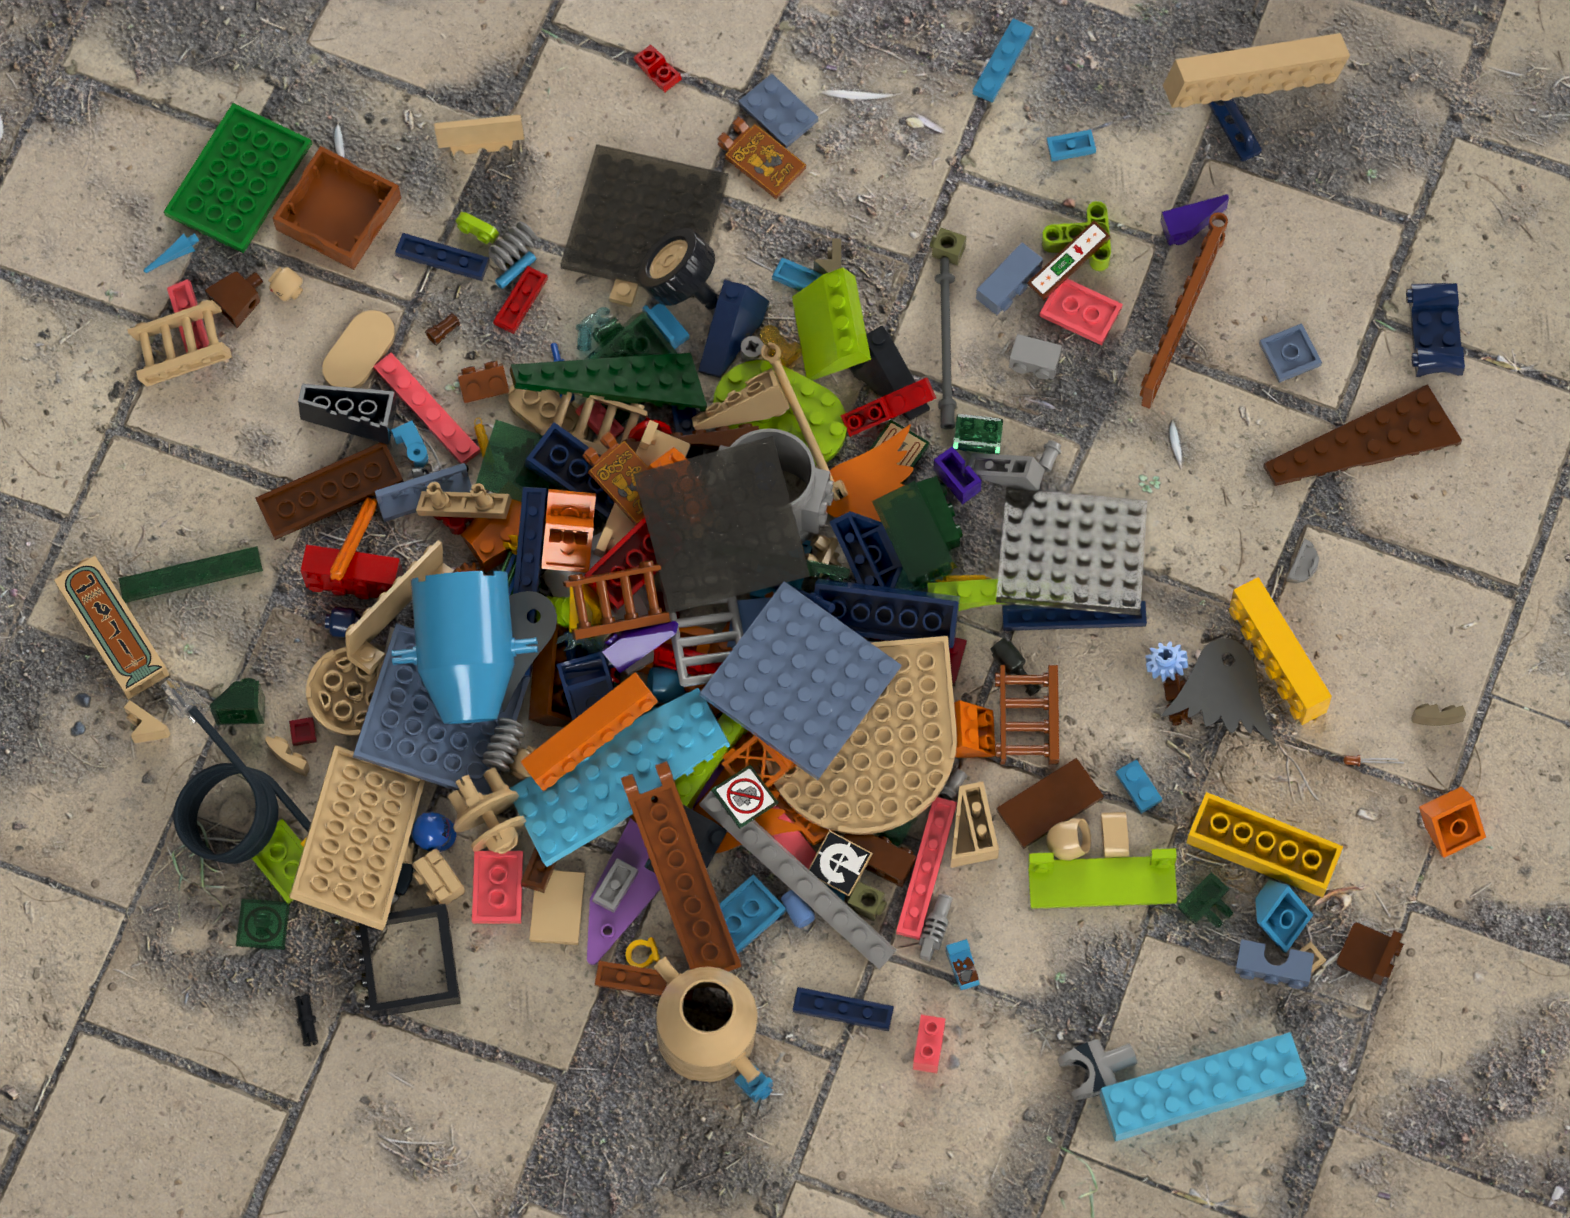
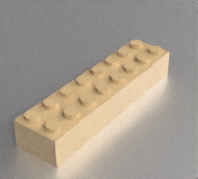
M1341 33L1176 59L1163 83V87L1172 108H1185L1193 104H1208L1217 100L1227 101L1241 96L1250 97L1260 93L1269 94L1278 90L1288 91L1296 87H1311L1320 83L1330 84L1337 80L1350 54Z

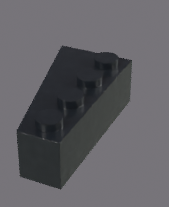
M302 384L298 399L300 420L389 445L396 414L395 391Z

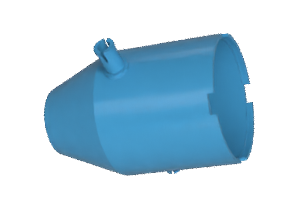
M466 571L426 576V581L419 582V578L411 579L416 646H413V649L392 650L393 657L402 656L401 658H392L393 665L409 663L417 665L418 674L444 724L497 720L515 665L514 657L517 654L538 653L537 646H528L538 644L537 637L516 640L512 636L508 573L493 571V576H483V571Z

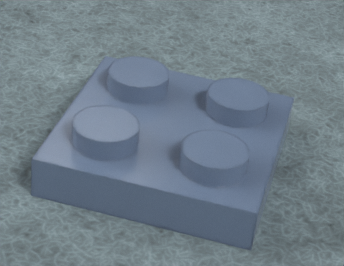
M1302 323L1261 339L1259 342L1279 383L1322 365V361Z

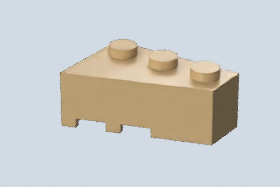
M983 781L959 786L951 868L998 858L999 847Z

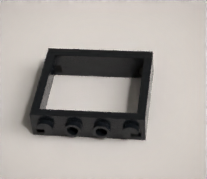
M446 904L391 912L388 915L386 925L438 917L448 992L378 1003L368 928L373 927L359 923V926H355L357 941L361 940L362 949L358 950L360 964L365 965V973H361L363 987H368L369 996L364 997L366 1011L371 1010L373 1018L461 1004Z

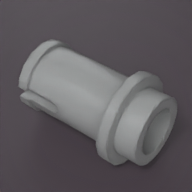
M1049 440L1048 443L1044 444L1045 450L1039 461V464L1046 472H1051L1057 455L1062 452L1059 443Z
M954 768L940 794L951 801L957 798L959 786L963 784L967 774L960 769Z

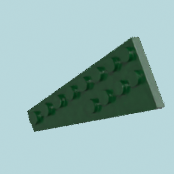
M691 353L511 364L510 366L514 389L538 392L546 391L547 389L554 390L562 395H567V392L582 394V397L589 398L590 395L603 396L604 400L634 404L650 402L654 406L662 407L663 404L677 406V409L685 410V407L698 408L700 412H706L707 408Z

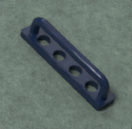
M1233 98L1223 101L1225 105L1222 106L1217 105L1214 101L1208 103L1241 161H1246L1261 154L1262 148ZM1231 115L1235 123H1227L1225 117ZM1241 133L1245 142L1237 141L1235 136Z

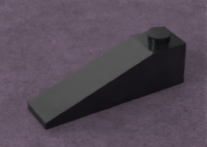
M883 325L867 333L871 360L849 367L854 377L859 381L862 380L874 393L882 397L915 383L895 343ZM925 403L902 415L911 421L929 411L930 407Z

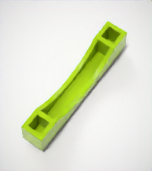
M1070 574L927 583V592L960 596L959 611L997 604H1061L1072 602Z
M724 713L719 718L718 723L730 746L728 748L723 746L712 754L714 758L708 762L703 760L692 768L694 771L688 776L684 773L675 780L683 805L690 809L693 808L699 794L722 761L723 756L748 732L747 729Z

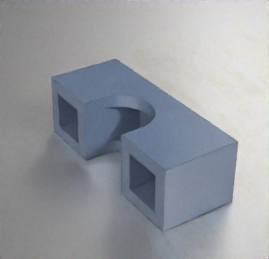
M1241 939L1235 973L1240 974L1239 977L1253 980L1254 977L1262 978L1264 982L1269 984L1288 983V986L1294 989L1308 987L1314 953L1290 949L1287 961L1282 965L1276 966L1270 964L1265 959L1264 951L1266 944Z

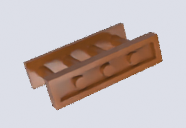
M653 560L640 562L639 567L588 577H583L582 574L568 576L569 580L563 581V586L573 587L579 621L577 628L571 629L573 638L578 640L670 622L669 612L662 611V608H659L653 571L661 570V566L654 564ZM643 573L649 610H647L648 614L639 616L638 612H635L629 576ZM620 578L626 611L624 619L615 620V617H612L606 580ZM596 582L602 619H600L601 623L591 625V621H588L582 585Z
M1000 665L999 673H995V687H1000V743H996V757H1000V765H1005L1006 755H1044V757H1049V765L1059 764L1058 665H1048V670L1043 672V675H1005V665ZM1043 684V687H1048V696H1043V698H1005V685ZM1006 708H1043V710H1048V719H1044V722H1006ZM1006 731H1044V734H1048V743H1044V745H1006Z

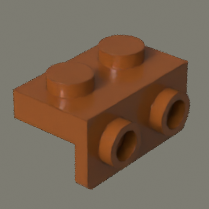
M497 361L484 363V368L475 369V366L461 369L462 373L457 374L464 403L509 393L504 366L502 363L498 364Z

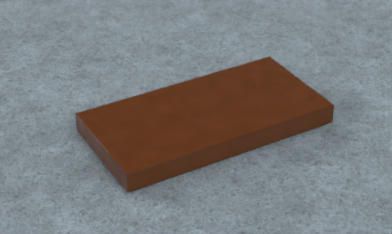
M1075 758L997 807L996 811L1021 847L1025 849L1047 835L1054 825L1069 821L1102 800L1104 795L1079 760Z

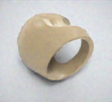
M1072 818L1069 821L1054 825L1048 831L1046 838L1049 851L1061 860H1073L1088 853L1091 847V833L1086 820ZM1078 825H1079V827H1080V829H1081V832H1082V846H1081V847H1080V844H1079V841H1078V834H1077Z

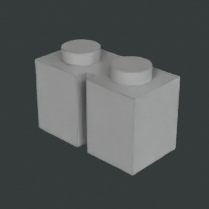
M1017 334L1010 356L1009 368L1017 373L1034 372V375L1040 379L1049 378L1054 380L1061 357L1062 345Z

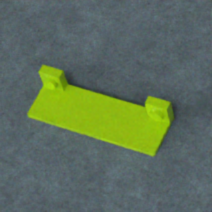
M1176 848L1151 849L1149 857L1054 860V853H1029L1030 907L1032 909L1176 904Z

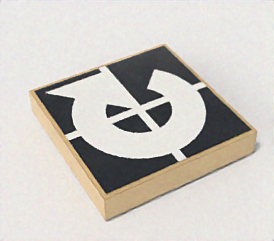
M829 830L809 870L825 884L851 896L873 853Z

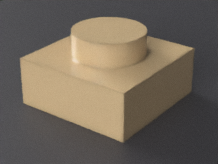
M616 278L609 297L610 302L632 308L639 288L638 283Z

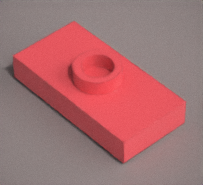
M595 401L587 425L598 435L607 410L599 402ZM584 403L580 405L575 411V413L579 417ZM614 418L609 432L614 438H617L623 433L625 428Z

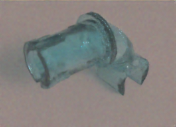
M600 307L595 313L588 315L580 324L576 325V330L578 331V350L589 351L592 349L591 339L594 325L606 326L609 324L610 319L601 317L603 314L609 315L610 310L608 308Z
M571 633L560 636L557 640V644L564 640L568 641V646L563 651L571 650L577 644H580L581 648H585L589 655L603 650L595 639L596 636L575 640Z

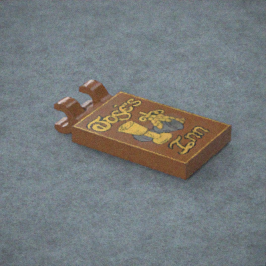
M738 117L732 124L734 125L733 130L739 136L732 141L723 132L717 138L719 140L718 146L727 152L725 154L727 161L777 199L806 169V164L759 126L754 124L750 128L742 118Z
M608 431L600 440L608 449L599 457L597 452L590 447L582 456L593 467L588 473L636 526L652 509L654 510L660 504L637 484L648 466L625 440L618 444L614 436Z

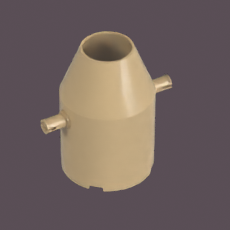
M666 957L658 961L654 968L667 982V987L661 995L657 1008V1042L666 1063L676 1073L690 1080L714 1082L725 1079L739 1071L748 1083L753 1081L760 1074L748 1059L755 1041L757 1008L748 987L737 976L723 969L700 967L684 973H678ZM709 987L729 993L733 1002V1012L727 1024L719 1030L712 1032L699 1031L689 1025L682 1011L683 999L689 990Z

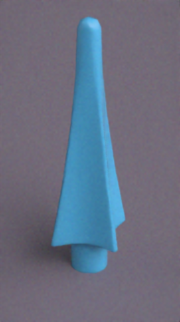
M183 233L161 256L144 268V272L148 273L167 262L194 252L193 245L200 240L195 233L188 238Z

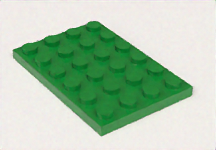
M232 103L163 211L164 215L244 253L310 149L312 140Z

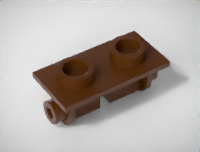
M1175 673L1176 680L1173 681L1171 678H1166L1163 684L1166 701L1175 700L1187 681L1178 673ZM1189 708L1169 715V721L1172 722L1173 726L1181 725L1182 720H1185L1190 725L1192 724L1191 717H1188Z

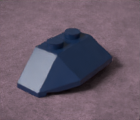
M851 511L829 521L857 583L895 588L904 565L885 524Z

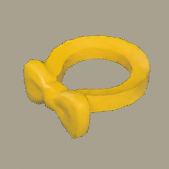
M649 937L648 941L642 939L635 940L626 949V960L631 966L646 968L654 960L656 962L661 960L653 937ZM640 945L650 947L652 954L644 963L638 964L633 961L631 954L635 947Z

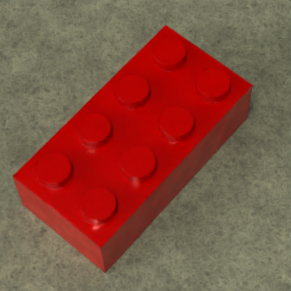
M652 509L583 577L639 567L640 562L653 560L654 564H659L662 569L683 549L686 543ZM660 570L653 571V577H654ZM643 573L629 576L633 596L645 585ZM620 578L606 580L610 608L615 613L624 605ZM596 582L588 583L587 585L598 595Z
M308 544L305 547L300 570L306 588L313 592L332 591L335 595L344 596L352 594L360 599L378 598L383 592H387L392 587L396 578L404 575L400 558L355 552L343 578L339 581L337 579L332 580L330 578V570L341 549Z

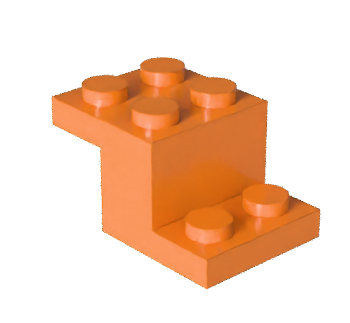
M548 489L541 569L583 573L589 571L596 493Z

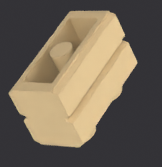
M438 849L432 850L412 864L415 871L412 873L414 879L419 885L424 883L428 889L425 893L433 905L438 903V905L446 904L447 906L465 893L464 886Z

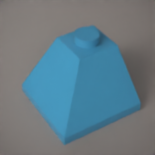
M1272 880L1267 881L1255 898L1257 923L1282 952L1286 953L1312 918V912L1288 885Z

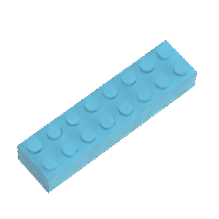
M1291 1032L1103 1087L1099 1096L1114 1141L1116 1142L1302 1087L1307 1078Z

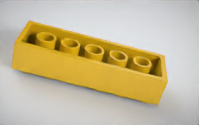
M1257 577L1234 589L1229 612L1235 621L1238 620L1242 626L1241 632L1246 640L1250 639L1253 644V651L1257 659H1262L1266 665L1265 671L1271 680L1274 679L1277 683L1280 697L1288 701L1291 706L1289 710L1295 720L1299 719L1300 723L1304 725L1327 713L1332 695L1260 578Z
M1208 792L1205 793L1186 844L1322 898L1325 895L1343 846Z

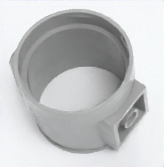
M759 429L741 436L730 447L720 445L707 485V493L714 509L720 511L722 527L733 543L755 555L761 556V554H766V556H775L776 554L784 555L787 554V551L798 549L814 533L818 534L821 526H825L828 516L826 512L827 505L831 506L834 492L832 490L834 481L830 479V471L815 468L810 450L798 437L783 430ZM763 461L773 463L778 470L796 475L808 485L803 494L795 501L772 509L757 508L746 504L732 492L731 487L745 475L755 472L756 466Z

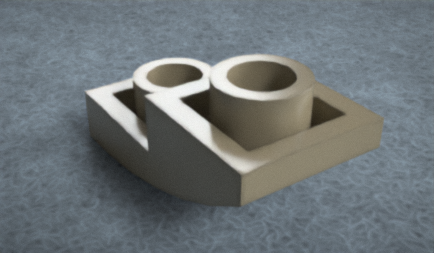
M1426 703L1416 707L1411 719L1413 723L1420 725H1451L1463 722L1466 712L1463 705L1459 707L1451 705L1443 708L1442 712H1440L1437 704L1429 705Z

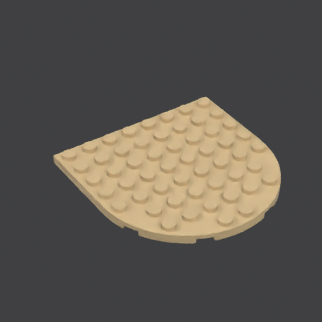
M948 636L871 643L902 666L819 780H816L796 766L774 783L776 789L790 807L802 817L820 827L854 835L874 834L894 829L914 819L928 808L944 788L952 771L956 756L957 731ZM767 752V758H772L771 755ZM766 761L769 775L774 776L781 770L775 761Z

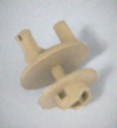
M496 767L487 770L483 774L493 792L488 795L478 793L470 776H463L462 780L459 779L455 782L459 790L447 796L457 812V819L454 822L453 829L455 832H464L485 822L489 830L471 844L472 850L476 852L488 848V850L499 854L510 851L518 844V833L516 831L524 825L526 819L524 816H517L499 823L496 816L518 799L517 791H512L508 785H505Z

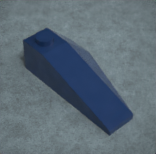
M724 280L699 366V373L718 378L724 375L737 358V354L741 350L742 341L752 336L756 329H759L763 324L769 300L747 285Z

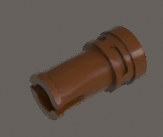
M451 313L439 324L428 328L425 334L437 346L445 339L448 333L461 324L458 318Z

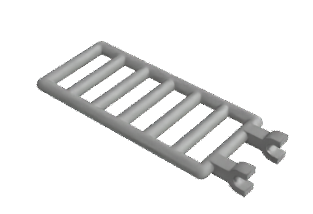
M712 532L703 534V548L706 557L678 560V555L676 554L659 571L665 609L669 612L670 622L676 621L679 624L676 634L671 637L679 683L682 687L707 684L714 675L712 673L688 677L686 667L723 662L731 652L684 657L683 647L734 640L737 644L744 635L729 560L726 555L716 556ZM720 565L722 573L719 575L670 581L668 571ZM724 583L725 593L673 600L672 590ZM728 603L729 612L679 619L676 616L675 609ZM729 621L732 623L733 631L680 637L679 628Z

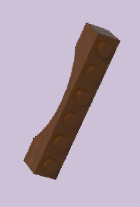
M752 423L739 425V428L729 429V426L715 428L714 432H706L705 429L692 431L691 435H683L682 432L669 435L689 443V448H705L718 451L720 445L730 447L741 436L759 430V426H752ZM634 438L625 439V442L636 453L640 441L636 442Z

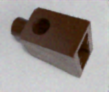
M233 272L208 287L205 293L207 299L213 300L219 305L222 310L221 313L238 328L259 304L260 298L256 288L263 283V280L256 272L246 279L238 272Z

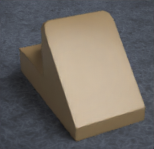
M129 700L124 706L128 715L126 718L132 724L138 726L131 734L134 743L164 739L171 735L165 724Z

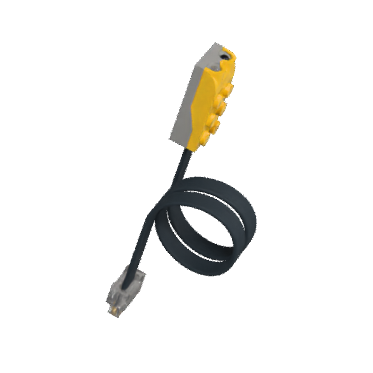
M168 678L161 685L162 689L169 696L166 702L181 719L185 717L194 723L198 722L231 761V763L216 764L200 771L186 783L178 795L173 812V821L176 833L182 843L192 853L205 859L227 864L245 862L261 852L274 834L279 811L276 796L308 832L311 822L280 785L265 772L247 767L204 717L211 708L197 691L186 688L181 681L178 683ZM241 773L249 783L254 794V820L247 835L237 846L227 852L215 854L205 845L200 837L197 827L198 811L203 799L216 784L229 776ZM306 838L300 843L303 847L305 845ZM395 894L393 896L392 904L397 899H399Z

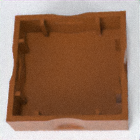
M320 146L305 168L299 183L289 192L273 216V222L277 231L354 270L400 201L399 185L371 171L363 170L352 164L348 159Z

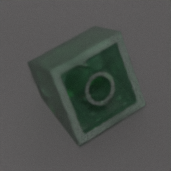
M252 678L234 681L210 704V711L216 725L264 724L265 695L260 682Z

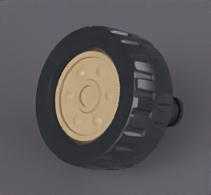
M679 228L667 233L649 249L640 264L638 271L640 285L660 304L666 306L676 305L693 295L708 310L716 308L719 295L706 283L714 267V251L693 229Z

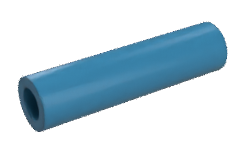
M528 251L499 276L495 283L503 289L521 274L527 266L536 261L534 254Z

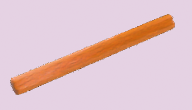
M368 497L365 499L330 570V578L332 580L337 579L339 581L343 578L377 508L376 504L378 501L375 498L371 499Z

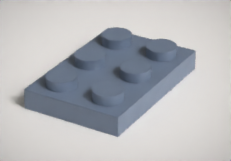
M772 73L739 100V106L785 148L789 147L819 121L818 116Z

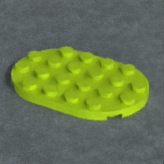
M753 360L732 368L718 383L713 403H723L728 397V393L733 390L739 392L747 387L746 381L773 368L770 362L767 360ZM783 366L827 463L837 455L846 439L847 427H845L841 415L846 413L837 396L829 389ZM791 407L781 416L746 422L752 423V426H759V429H778L791 433L808 447ZM740 423V424H734V425H728V426H729V429H736V428H739V427H738L739 425H741V424H746V423Z

